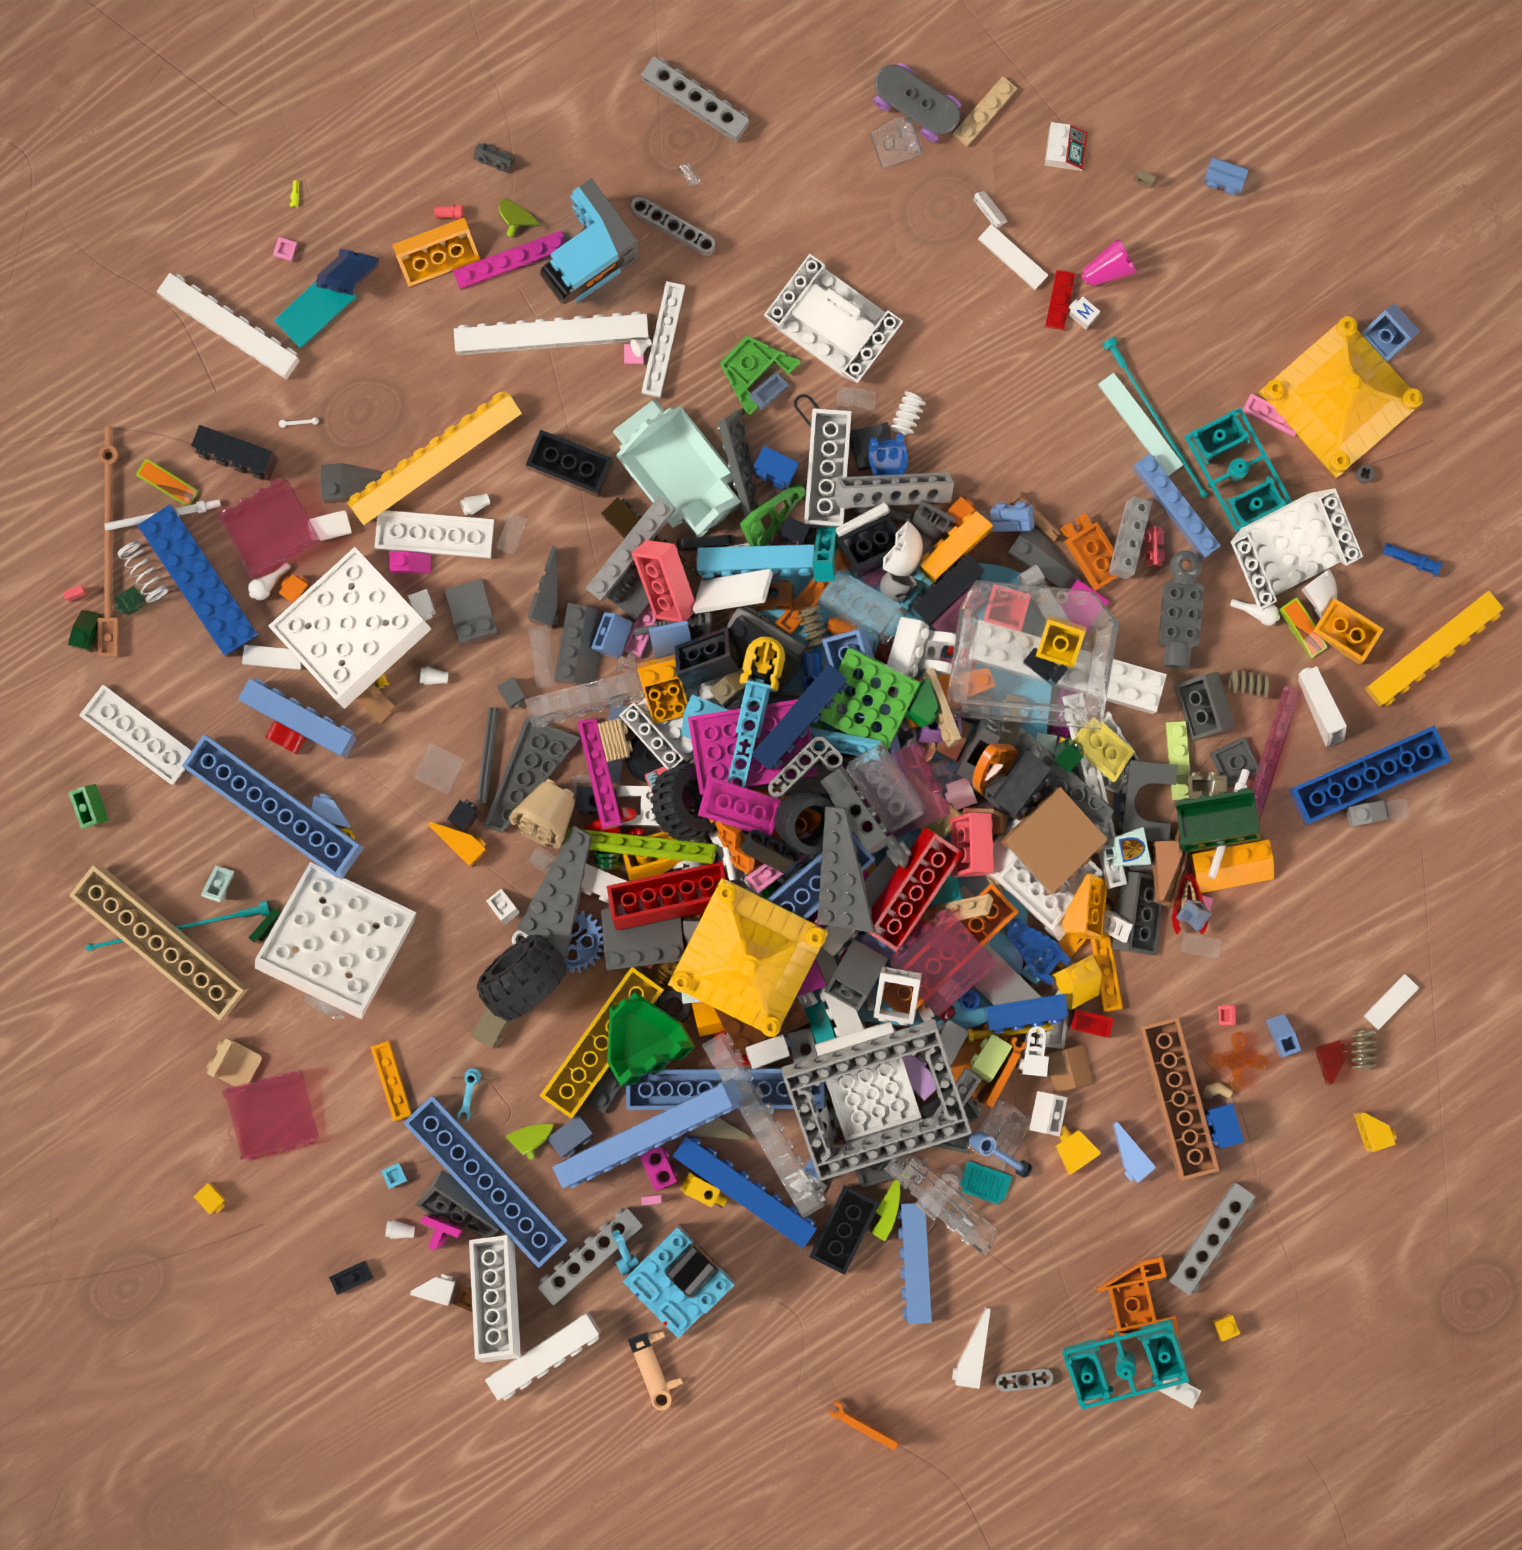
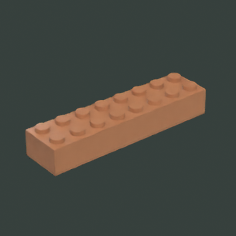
M1179 1017L1139 1026L1141 1042L1178 1180L1183 1181L1220 1171Z

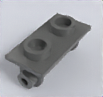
M479 143L475 147L474 160L496 168L499 171L510 173V166L515 160L512 154L499 150L496 155L494 154L496 148L486 143Z

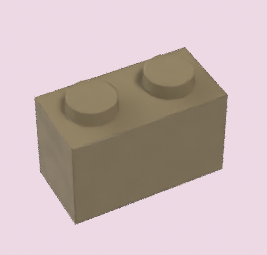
M486 1008L471 1038L490 1048H493L494 1045L498 1047L503 1038L501 1036L503 1029H508L512 1020H503Z

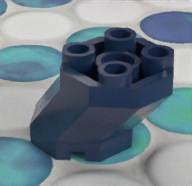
M340 249L338 257L317 275L316 287L354 296L357 285L378 267L380 259L367 254Z

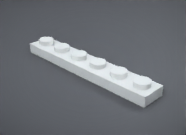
M666 281L641 394L661 398L685 285Z

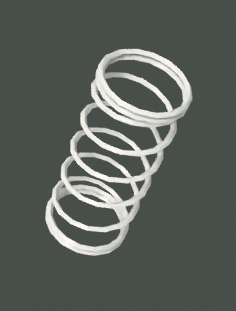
M134 541L121 548L117 554L120 559H128L125 567L133 568L130 576L138 577L136 585H145L141 590V594H149L145 600L150 603L164 596L168 589L165 587L166 585H162L154 591L143 593L144 588L159 579L160 576L144 584L137 583L144 574L151 572L155 567L148 569L142 574L132 575V572L138 566L149 561V558L137 565L126 566L130 559L144 551L142 549L132 556L122 558L139 548V541Z

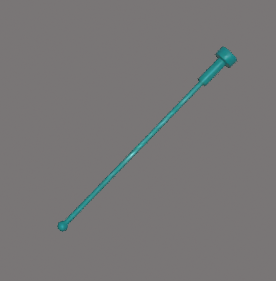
M1116 337L1109 338L1102 343L1105 351L1110 350L1119 366L1125 370L1198 487L1200 496L1202 498L1207 497V491L1201 487L1126 365L1128 364L1116 346L1119 343Z
M268 900L259 902V906L238 910L234 914L175 927L180 930L229 918H243L256 914H262V917H265L271 911L268 909ZM116 939L94 945L87 944L85 948L87 951H92L94 948L124 941Z

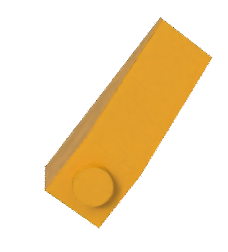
M433 822L428 824L470 867L487 851L484 848L486 843L479 836L475 839L472 835Z

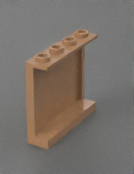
M1058 787L1054 788L1000 843L1004 848L1008 847L1044 886L1046 894H1056L1064 887L1062 884L1067 879L1071 880L1077 874L1076 870L1080 866L1084 867L1091 861L1090 856L1094 852L1098 853L1105 847L1104 843L1108 839L1063 789Z

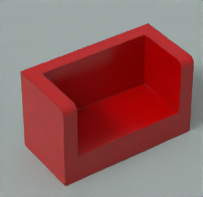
M1075 1009L1072 1013L1069 1029L1109 1038L1114 1019Z

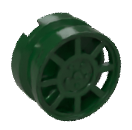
M594 850V857H596L594 866L596 868L601 866V869L618 868L622 865V860L619 858L621 853Z

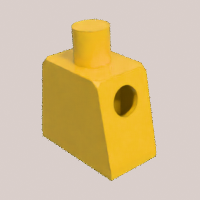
M1065 1125L1061 1127L1059 1137L1061 1141L1055 1147L1067 1173L1071 1175L1101 1153L1079 1130L1071 1134Z
M690 1172L680 1188L684 1194L709 1207L715 1204L723 1208L728 1197L720 1194V1189ZM709 1190V1195L704 1196V1193Z

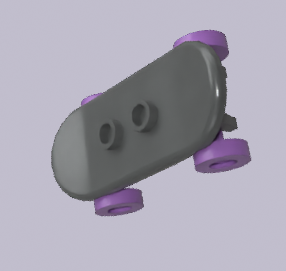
M902 63L887 65L877 73L874 85L878 95L873 99V103L885 112L894 107L921 125L923 128L920 130V134L929 142L936 143L939 138L937 134L949 133L958 125L961 103L951 95L942 94L915 76L914 72Z

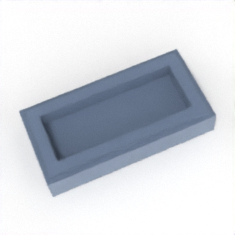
M775 372L750 393L749 397L763 410L787 390L790 385Z

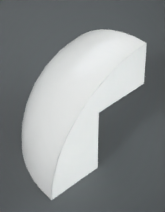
M909 521L896 533L895 546L883 557V569L898 576L911 575L917 568L922 556V538L918 530Z
M1329 569L1301 590L1316 608L1313 612L1319 620L1333 598L1337 599L1336 581Z

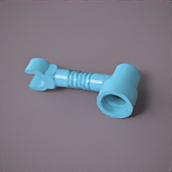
M921 568L913 576L917 581L916 587L894 613L899 618L905 614L922 590H926L934 582L926 576V572Z
M475 1067L469 1068L465 1073V1082L467 1084L463 1104L457 1115L458 1119L462 1112L468 1115L467 1121L471 1117L470 1104L474 1085L481 1078L480 1070ZM469 1075L474 1076L475 1079H470Z
M616 1230L611 1235L623 1258L615 1262L622 1276H624L632 1268L639 1265V1262L634 1254L630 1256L623 1236L620 1235L619 1230Z

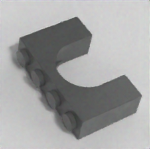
M1129 760V764L1124 768V775H1127V781L1122 785V795H1125L1124 802L1120 804V814H1123L1122 822H1118L1117 833L1121 835L1133 829L1144 827L1146 841H1169L1171 824L1169 822L1151 821L1141 818L1135 810L1134 798L1138 790L1149 783L1176 785L1178 765Z

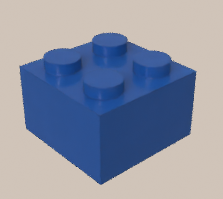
M763 446L753 466L754 474H756L755 477L763 482L768 480L774 483L773 486L783 491L790 488L799 470V463Z
M1233 1103L1205 1109V1118L1207 1125L1210 1126L1212 1144L1216 1148L1222 1149L1244 1142Z

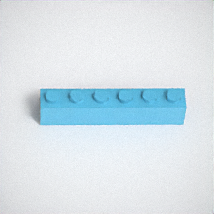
M784 545L698 548L697 571L700 576L707 579L714 578V576L725 577L770 569L773 574H780V576H791V574L809 576L811 573H814L812 562L815 546Z

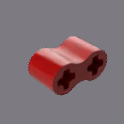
M275 720L265 736L268 740L296 755L306 740V737Z

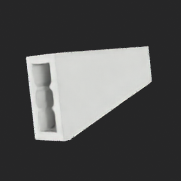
M1317 666L1303 669L1299 673L1298 682L1326 748L1344 741L1347 726Z

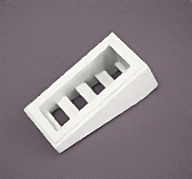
M1105 909L1103 932L1126 943L1133 924L1114 911Z

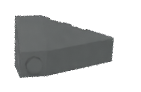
M343 463L321 465L322 500L325 504L349 501L353 494L365 490V487L370 482H376L382 478L381 476L384 472Z
M1035 526L1031 531H1022L1007 554L1028 569L1036 564L1042 571L1045 580L1066 594L1077 579L1083 582L1047 535Z
M552 546L544 571L546 574L541 577L538 590L540 592L535 593L528 614L530 622L553 629L554 624H558L560 614L558 613V550L555 546Z
M443 1170L435 1176L416 1203V1206L436 1218L442 1216L449 1219V1223L456 1225V1222L466 1226L467 1230L486 1238L492 1237L500 1229V1226L459 1182Z

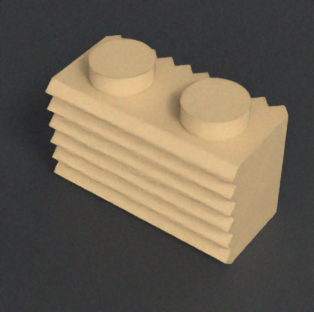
M621 718L599 723L598 728L607 763L631 758L630 753L633 752L631 742L626 741L625 734L628 733L626 723H622Z

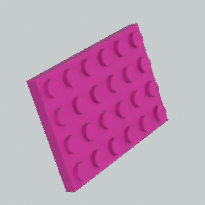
M798 699L767 704L760 738H756L753 752ZM760 705L748 708L750 711L756 712L759 710ZM741 708L688 717L700 796L704 794L708 777L728 782L738 733L735 732ZM748 720L744 723V728L747 731H752L755 729V723ZM810 726L807 728L809 730L808 734L802 740L799 738L795 742L796 748L791 754L788 755L786 753L783 756V763L777 770L774 768L772 771L768 770L752 756L745 788L769 785L812 741ZM744 740L743 743L739 744L742 746V753L737 752V755L749 757V754H745L746 748L751 747V745L748 744V740ZM805 756L800 759V763L806 766L811 763V760ZM738 759L735 762V766L737 769L742 770L747 766V763L744 759ZM816 765L802 779L818 777ZM792 770L788 771L786 777L790 780L795 779L797 773ZM734 778L731 781L732 784L742 786V781L739 778Z

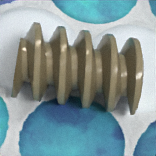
M820 605L798 610L802 611V613L797 617L804 619L800 626H806L801 632L808 634L804 641H810L805 646L806 648L822 646V640L828 637V635H822L827 631L826 628H821L825 624L824 620H818L823 616L822 613L817 612L821 608Z
M1235 668L1230 674L1227 692L1233 687L1234 694H1236L1238 689H1241V695H1244L1246 690H1248L1249 697L1256 692V696L1259 698L1263 693L1264 700H1266L1270 687L1269 676L1264 675L1261 679L1260 673H1257L1254 677L1251 671L1246 676L1245 670H1242L1238 675V670Z
M1353 1030L1357 1034L1352 1035L1351 1038L1356 1039L1357 1042L1351 1043V1046L1357 1049L1351 1051V1054L1357 1057L1351 1059V1061L1357 1065L1351 1067V1069L1371 1070L1372 1067L1377 1066L1376 1063L1371 1062V1060L1377 1058L1376 1055L1371 1054V1052L1377 1050V1048L1371 1046V1044L1377 1042V1040L1371 1038L1377 1032L1373 1030Z

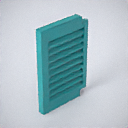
M967 1161L959 1185L963 1186L962 1193L999 1205L1000 1200H1005L1012 1176Z

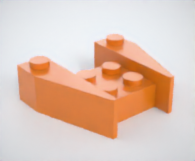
M1162 1256L1140 1260L1096 1287L1097 1292L1108 1290L1116 1327L1106 1329L1107 1334L1114 1335V1331L1118 1330L1119 1335H1124L1141 1330V1326L1172 1319L1177 1335L1180 1336L1175 1314L1159 1318L1155 1317L1147 1281L1167 1277Z

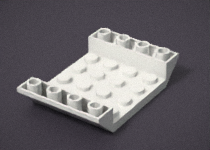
M811 254L807 256L764 314L779 332L840 376L855 383L860 381L903 323L900 318L889 310L884 312L825 269V264ZM815 283L825 291L828 289L839 291L844 296L843 299L856 303L859 306V310H861L860 315L874 325V329L854 356L848 355L792 315L793 308L811 284Z
M1335 488L1312 492L1241 528L1231 541V545L1259 610L1277 602L1275 597L1277 594L1341 562L1347 566L1363 557Z
M727 675L689 689L685 687L688 702L691 695H695L723 707L709 689ZM744 694L726 709H740ZM646 697L638 705L633 702L619 715L667 770L687 764L694 758L691 739L681 735L683 717L653 724Z
M1012 819L1006 826L1004 835H999L993 842V873L986 876L994 878L1042 922L1046 926L1044 929L1059 942L1066 934L1063 932L1062 926L1065 912L1085 876L1092 874L1104 879L1103 872L1090 861L1084 867L1080 866L1076 870L1077 874L1071 880L1067 879L1062 884L1064 887L1058 893L1046 894L1044 886L1008 847L1004 848L1000 843L1020 822L1019 820Z
M891 1021L817 1043L815 1044L816 1051L819 1056L893 1033L894 1029ZM902 1057L897 1058V1061L894 1062L891 1060L878 1064L875 1068L872 1066L859 1070L856 1074L853 1072L840 1076L837 1080L834 1078L826 1081L846 1143L923 1119Z

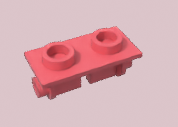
M1152 526L1146 528L1144 533L1146 567L1154 565L1161 567L1165 562V550L1158 548V545H1164V531H1162V527Z

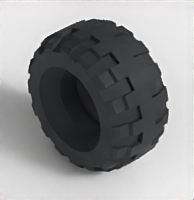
M537 934L527 936L506 949L485 969L477 983L479 998L495 1016L507 1021L517 1019L543 1002L561 983L567 970L564 957L548 938H543Z

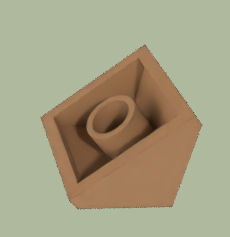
M1083 1045L1045 1054L1046 1057H1049L1048 1068L1055 1093L1093 1083Z

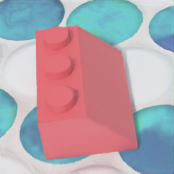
M970 812L950 819L951 845L963 852L952 870V877L983 876L993 873L994 843L992 840L993 822L991 814Z

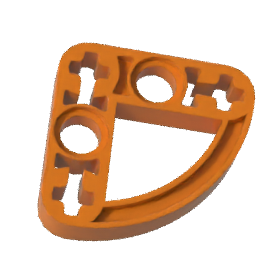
M990 744L984 750L974 770L972 779L974 789L985 796L984 788L999 773L1005 776L1016 759L1018 750L1010 744Z

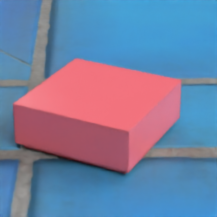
M79 585L65 591L63 594L65 599L71 602L87 595V592L83 586Z

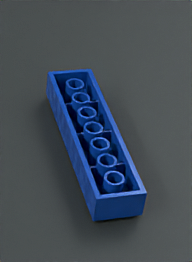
M171 504L137 525L224 656L228 657L259 636Z
M1434 725L1293 787L1288 791L1305 826L1446 764L1451 759Z
M687 1136L673 1155L674 1158L801 1248L805 1247L817 1229L814 1226V1220L808 1216L803 1218L798 1215L799 1210L791 1204L788 1207L782 1203L783 1199L774 1192L772 1195L765 1191L767 1189L766 1186L758 1181L756 1183L750 1181L749 1178L751 1176L743 1170H740V1172L736 1171L733 1168L734 1164L726 1158L723 1161L717 1157L718 1153L710 1147L707 1149L702 1147V1141L695 1136H691V1138Z

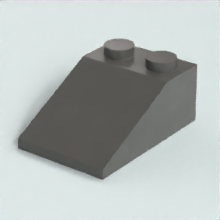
M482 579L445 590L453 623L461 645L499 634Z

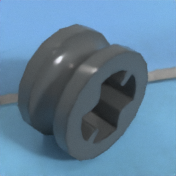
M1362 465L1357 469L1355 476L1360 483L1365 484L1373 479L1375 472L1371 466ZM1363 469H1365V472L1369 471L1368 479H1365V476L1361 477L1360 474L1363 472Z

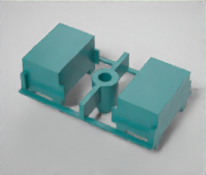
M1241 407L1184 436L1209 482L1207 484L1208 488H1212L1235 532H1239L1241 528L1292 503ZM1239 413L1262 455L1249 462L1242 458L1234 459L1227 467L1226 474L1212 480L1205 468L1209 461L1243 443L1247 445L1250 442L1249 434L1244 430L1237 417ZM1265 460L1287 500L1285 502L1281 498L1274 485L1273 478L1269 476L1265 478V482L1231 499L1226 497L1224 501L1215 485L1228 478L1235 482L1241 481L1247 475L1249 467Z
M1172 1319L1141 1326V1330L1124 1335H1119L1117 1330L1114 1331L1113 1338L1098 1342L1092 1339L1066 1346L1062 1351L1081 1410L1190 1382L1186 1360ZM1134 1336H1138V1340H1142L1154 1374L1151 1375L1152 1383H1156L1154 1387L1138 1391L1133 1378L1136 1373L1135 1356L1130 1351L1124 1350L1121 1341ZM1116 1342L1119 1351L1116 1356V1374L1121 1379H1128L1132 1392L1110 1398V1394L1114 1393V1386H1110L1099 1351L1100 1345ZM1180 1377V1380L1163 1384L1165 1380ZM1100 1397L1103 1398V1400L1086 1404V1401Z

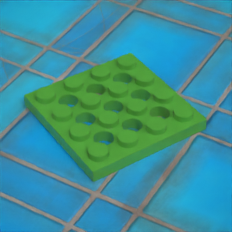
M850 646L838 671L848 679L846 684L855 688V695L849 696L846 693V689L842 694L838 692L833 698L835 700L833 705L829 709L825 708L820 713L822 715L820 720L849 735L882 741L883 752L887 753L921 682ZM856 668L863 670L864 676L862 679L855 677L854 670ZM873 677H878L881 680L879 688H875L872 685ZM891 686L898 688L899 694L897 697L890 695L889 688ZM865 695H870L873 698L872 705L864 703L863 698ZM839 703L847 706L845 714L838 711ZM882 704L890 706L891 711L889 714L882 713ZM857 712L864 714L865 720L863 723L856 721L855 714ZM874 721H878L882 724V730L880 732H877L873 729L872 725Z

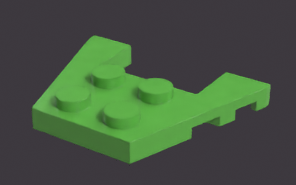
M745 336L720 362V366L747 416L750 417L758 408V405L749 397L750 392L748 389L774 362L790 375L801 364V361L749 336Z

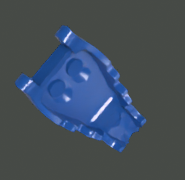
M903 433L896 434V439L878 442L876 437L870 439L869 461L875 476L905 474L908 456Z
M1020 918L1012 920L1004 929V934L1015 945L1031 972L1050 986L1055 983V979L1049 975L1060 962L1066 966L1073 962L1055 940L1049 936H1044L1042 932L1034 928H1029Z

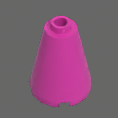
M1117 239L1083 269L1084 274L1081 276L1086 285L1090 283L1091 286H1096L1133 275L1137 271L1120 239Z

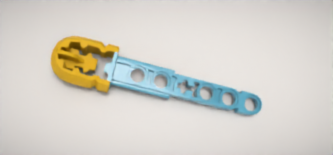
M771 637L757 638L748 646L742 668L744 673L741 674L739 681L746 688L735 732L738 733L728 783H731L734 778H739L742 781L741 787L744 788L756 738H760L770 692L778 691L780 683L777 679L781 678L785 662L783 646L778 640ZM756 650H758L757 655L760 657L759 662H756ZM773 659L774 673L770 677L771 685L764 684V680L756 679L755 682L748 680L752 674V663H755L758 673L766 674L767 670L772 668L769 665V661ZM752 701H756L760 705L759 710L756 712H752L748 708L749 703ZM748 720L755 723V729L752 731H747L744 728V723ZM744 740H748V744L751 745V747L746 748L745 754H749V757L737 755V752L742 753V746L739 744L743 743ZM738 759H744L747 763V766L742 770L737 769L735 766V762Z

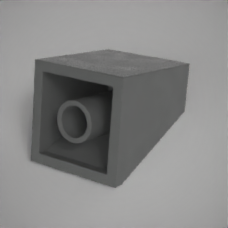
M853 939L824 992L859 1011L888 958L881 952L867 947L864 942Z

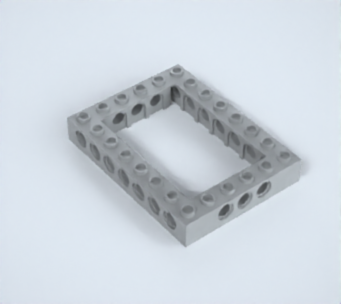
M935 1019L782 1067L783 1078L819 1181L972 1134ZM924 1050L944 1113L831 1148L810 1086L814 1084L817 1086L821 1082L834 1078L837 1080L840 1076L853 1072L856 1074L859 1070L872 1066L875 1068L878 1064L891 1060L894 1062L897 1061V1058L910 1054L913 1056L917 1052Z

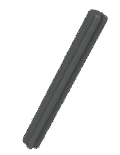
M493 707L488 708L476 800L482 804H486L488 800L499 714L498 708Z

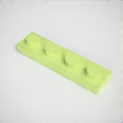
M1186 721L1167 722L1165 724L1169 764L1178 765L1176 785H1171L1172 801L1189 798L1188 776H1190L1187 729Z

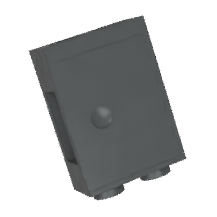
M982 716L956 760L957 775L972 782L974 770L984 750L990 744H1003L999 742L1000 724L997 719L991 716Z

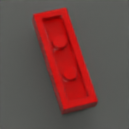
M1056 270L1045 327L1064 331L1075 273Z

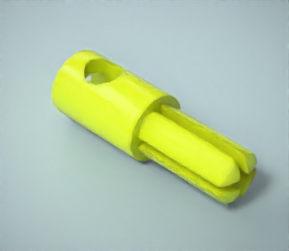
M297 180L293 181L290 197V207L295 206L296 208L299 206L300 182Z

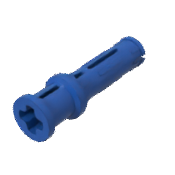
M1389 543L1385 544L1382 552L1383 555L1415 566L1418 569L1417 571L1423 570L1431 573L1433 577H1437L1442 565L1441 560L1435 561L1427 558L1425 554L1420 556Z

